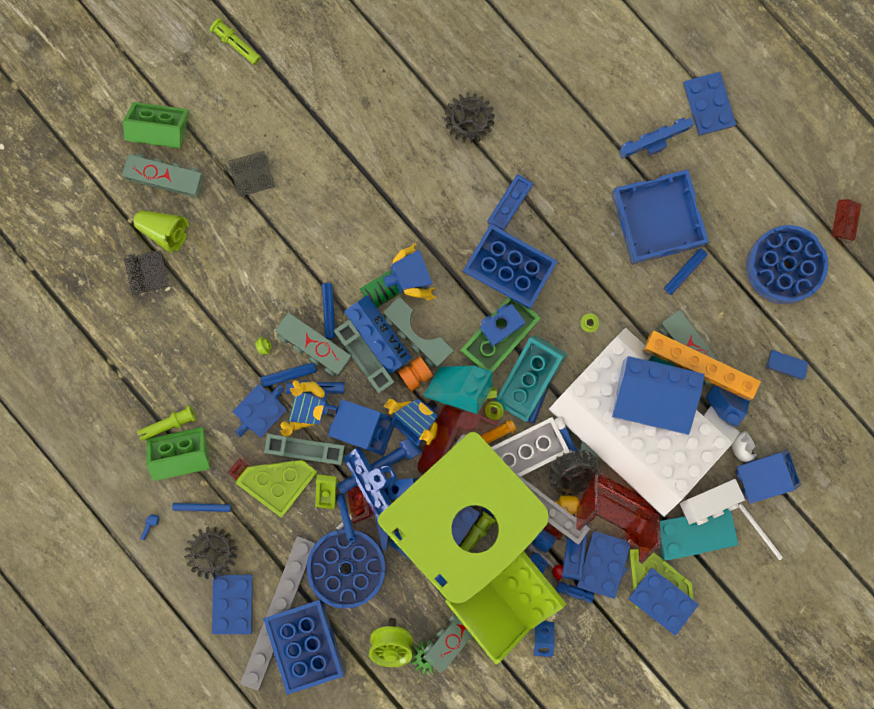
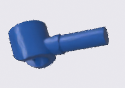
M152 514L146 518V526L140 539L145 540L151 525H158V515Z

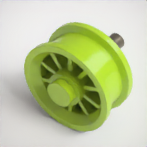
M395 618L388 620L387 627L378 628L371 633L370 643L372 647L369 649V658L374 663L385 667H399L411 661L412 650L410 647L413 644V636L409 631L396 627Z

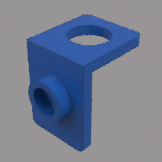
M543 621L535 627L534 656L553 657L555 647L554 622ZM540 648H548L549 651L542 652V651H539V649H540Z

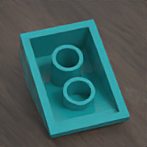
M477 366L439 367L424 393V397L478 414L493 386L492 371Z

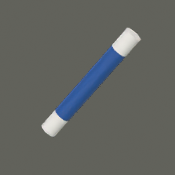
M562 417L556 418L554 421L570 451L569 453L576 468H583L584 464Z

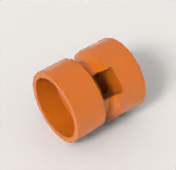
M420 356L411 362L410 367L405 366L397 371L411 392L420 386L421 381L427 382L434 377Z

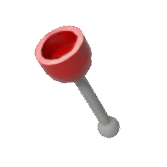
M529 544L528 550L539 553L548 562V565L553 568V577L560 581L562 579L563 565H554L533 544Z

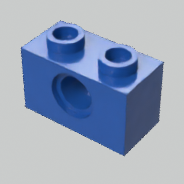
M513 304L509 306L503 305L497 310V315L494 317L489 315L481 321L482 325L479 329L492 347L525 325V321ZM497 320H504L507 326L504 329H499L496 326Z

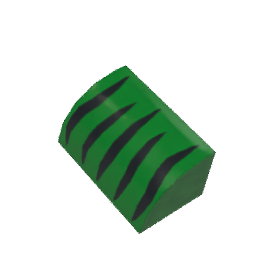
M391 270L360 288L363 296L368 295L376 308L401 294L396 285L387 288L384 284L383 277L392 274Z

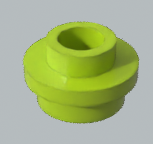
M591 313L584 315L580 321L581 328L588 333L596 331L600 324L598 317ZM587 320H592L593 326H588Z
M259 337L258 341L255 342L260 355L270 354V349H272L270 341L267 338Z
M491 401L485 407V414L491 420H498L503 416L504 408L501 403ZM493 407L497 408V413L492 411Z

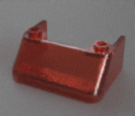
M448 404L445 405L436 421L438 424L436 438L429 445L426 444L417 465L418 471L424 475L448 453L459 427L471 430L477 426L480 420L497 428L499 422L481 414H475Z
M596 474L590 480L577 507L576 529L580 531L589 521L595 518V515L625 531L627 542L639 549V562L643 564L661 545L659 512L638 493L602 474Z

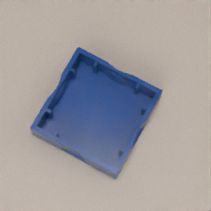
M688 169L664 175L652 181H640L614 188L612 196L631 265L704 247L709 243L702 216L696 205L695 191Z

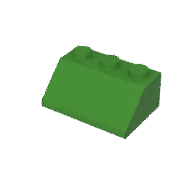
M133 102L123 120L124 140L133 143L141 142L150 145L180 148L185 139L189 109Z
M204 427L147 439L146 465L153 481L210 469V456Z

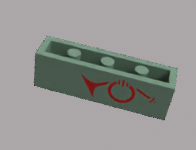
M135 153L134 156L128 154L122 177L125 180L199 198L204 181V176L200 173V170L189 167V170L184 169L177 163H171V165L164 164L163 160L157 158L152 160L145 159L146 156Z
M681 310L659 325L661 328L659 331L662 335L717 360ZM703 381L704 387L710 384V382Z
M289 312L275 330L279 334L277 337L285 344L288 341L292 343L295 351L301 355L304 352L308 354L311 362L317 366L321 363L326 367L324 370L332 376L335 374L340 376L352 359L350 354Z
M455 613L449 618L450 624L448 627L445 628L443 626L436 634L438 639L435 643L430 642L424 649L426 654L422 658L440 673L445 671L472 637Z

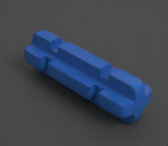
M559 582L557 585V592L566 593V595L580 600L584 599V601L592 603L594 599L593 592H585L584 589L572 585L568 586L563 582Z

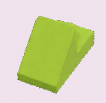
M317 474L315 507L335 509L338 484L336 476Z

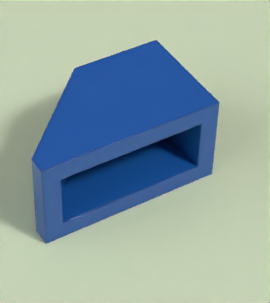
M716 385L706 395V399L718 416L735 427L747 415L750 401Z

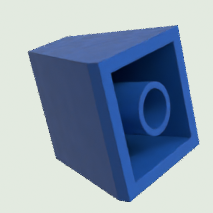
M341 399L336 409L334 421L330 425L328 436L384 456L394 425L391 424L392 418L383 413Z
M789 449L737 466V477L739 481L743 482V494L746 500L749 499L750 504L794 491L801 486Z

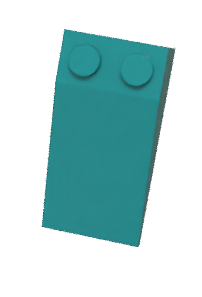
M537 335L531 336L495 401L501 403L503 408L511 414L528 422L568 354Z
M727 508L723 510V515L713 518L711 515L707 517L709 521L697 525L696 522L689 525L685 516L654 521L662 559L665 561L737 546L738 540L732 512Z

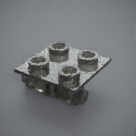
M265 151L228 161L239 197L275 187Z
M161 250L137 256L131 254L128 255V258H124L132 295L169 287Z

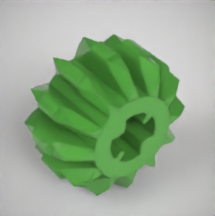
M420 641L421 648L416 645L413 646V649L418 653L412 652V657L417 659L412 660L411 664L418 663L415 668L416 671L423 667L422 673L426 674V668H429L432 674L434 673L432 665L427 661H423V656H421L423 653L426 654L424 649L427 646H424V642Z

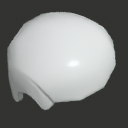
M743 431L733 442L732 451L743 462L749 463L755 460L757 454H752L755 444L749 434Z

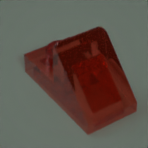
M359 486L347 491L352 522L354 524L374 514Z

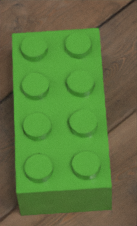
M509 297L499 308L505 304L507 306L513 304L525 321V325L494 347L491 346L479 329L460 351L475 366L490 370L492 374L541 319L533 310ZM497 310L491 315V317H494L498 314ZM502 319L496 321V326L499 329H504L507 326L506 322Z

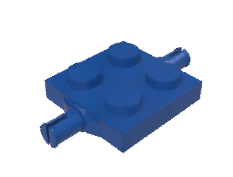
M258 384L233 410V413L240 418L242 423L235 433L241 437L249 429L261 438L287 410L277 398L285 389L279 384L273 392H270Z

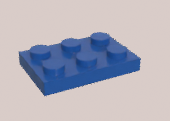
M721 72L683 82L698 136L736 126Z
M593 531L583 565L582 580L578 581L577 587L615 599L631 542Z
M653 568L649 569L628 597V600L675 636L699 606L697 602Z
M213 575L212 634H252L253 575Z

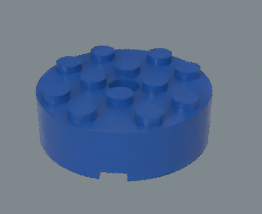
M794 225L778 226L763 234L752 245L746 261L747 276L754 290L764 299L777 304L797 303L814 294L823 284L828 271L827 253L817 236L809 230ZM785 260L790 263L791 269H787L784 266L783 262Z
M345 529L330 532L313 546L309 554L307 576L310 587L319 599L330 606L342 609L359 607L371 600L384 582L386 575L384 553L379 544L370 535L360 530L353 529L355 541L353 542L347 541ZM343 563L351 565V573L345 574L342 572L341 566Z

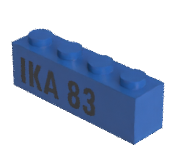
M368 295L344 311L388 374L412 358Z

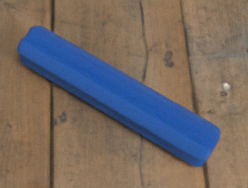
M700 248L664 287V290L669 295H672L708 255L706 251Z
M323 283L325 338L334 339L336 335L334 332L332 283Z
M313 362L263 376L261 377V383L263 387L316 373L317 368Z

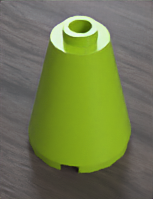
M141 210L133 218L135 228L170 253H173V250L178 251L187 237V234L184 232L185 227L189 228V223L183 216Z

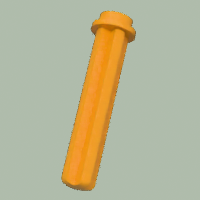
M506 420L505 424L481 435V437L488 444L510 432L514 434V431L517 429L512 420Z

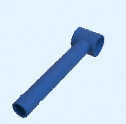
M407 438L398 444L400 448L372 463L370 466L373 470L386 465L392 466L404 458L410 460L423 451L420 446H417ZM353 475L337 484L342 494L358 486Z

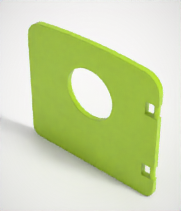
M470 432L379 515L378 524L448 601L458 604L466 602L507 568L547 525L549 515L544 504L478 433ZM476 505L488 509L498 523V536L491 548L481 553H470L461 549L452 536L451 527L455 515L461 509L468 506ZM396 528L405 535L401 541L393 533ZM439 574L447 581V584L443 587L435 579Z

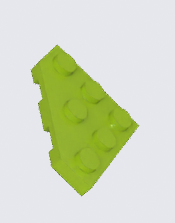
M302 459L248 466L235 483L282 518L317 471Z
M650 548L629 549L633 591L649 569L653 568L694 600L692 583Z

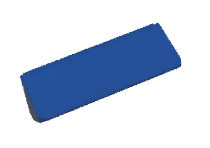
M771 350L765 368L804 380L808 362Z

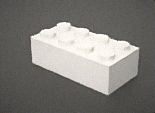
M553 417L491 447L509 468L519 476L525 475L570 452Z

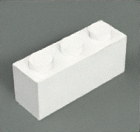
M733 479L679 504L689 525L695 522L697 525L709 521L707 517L711 515L713 518L723 515V510L727 508L729 511L740 507L738 503L745 501V498L736 479Z

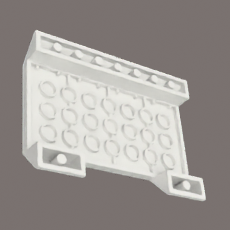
M625 328L557 399L549 410L557 418L562 417L564 424L664 517L689 493L733 444L740 432L730 423L721 419L712 406L703 415L696 410L689 435L613 418L612 414L623 360L627 356L649 360L652 356L642 351L645 345Z

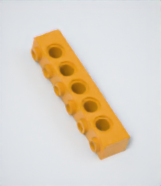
M656 331L650 333L642 350L678 368L705 374V381L747 401L754 398L761 381Z

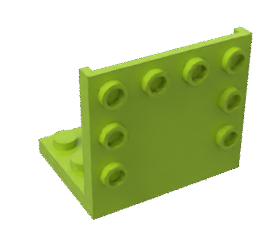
M524 551L496 578L466 602L456 604L448 600L445 601L496 665L508 655L531 629L566 605L565 601Z

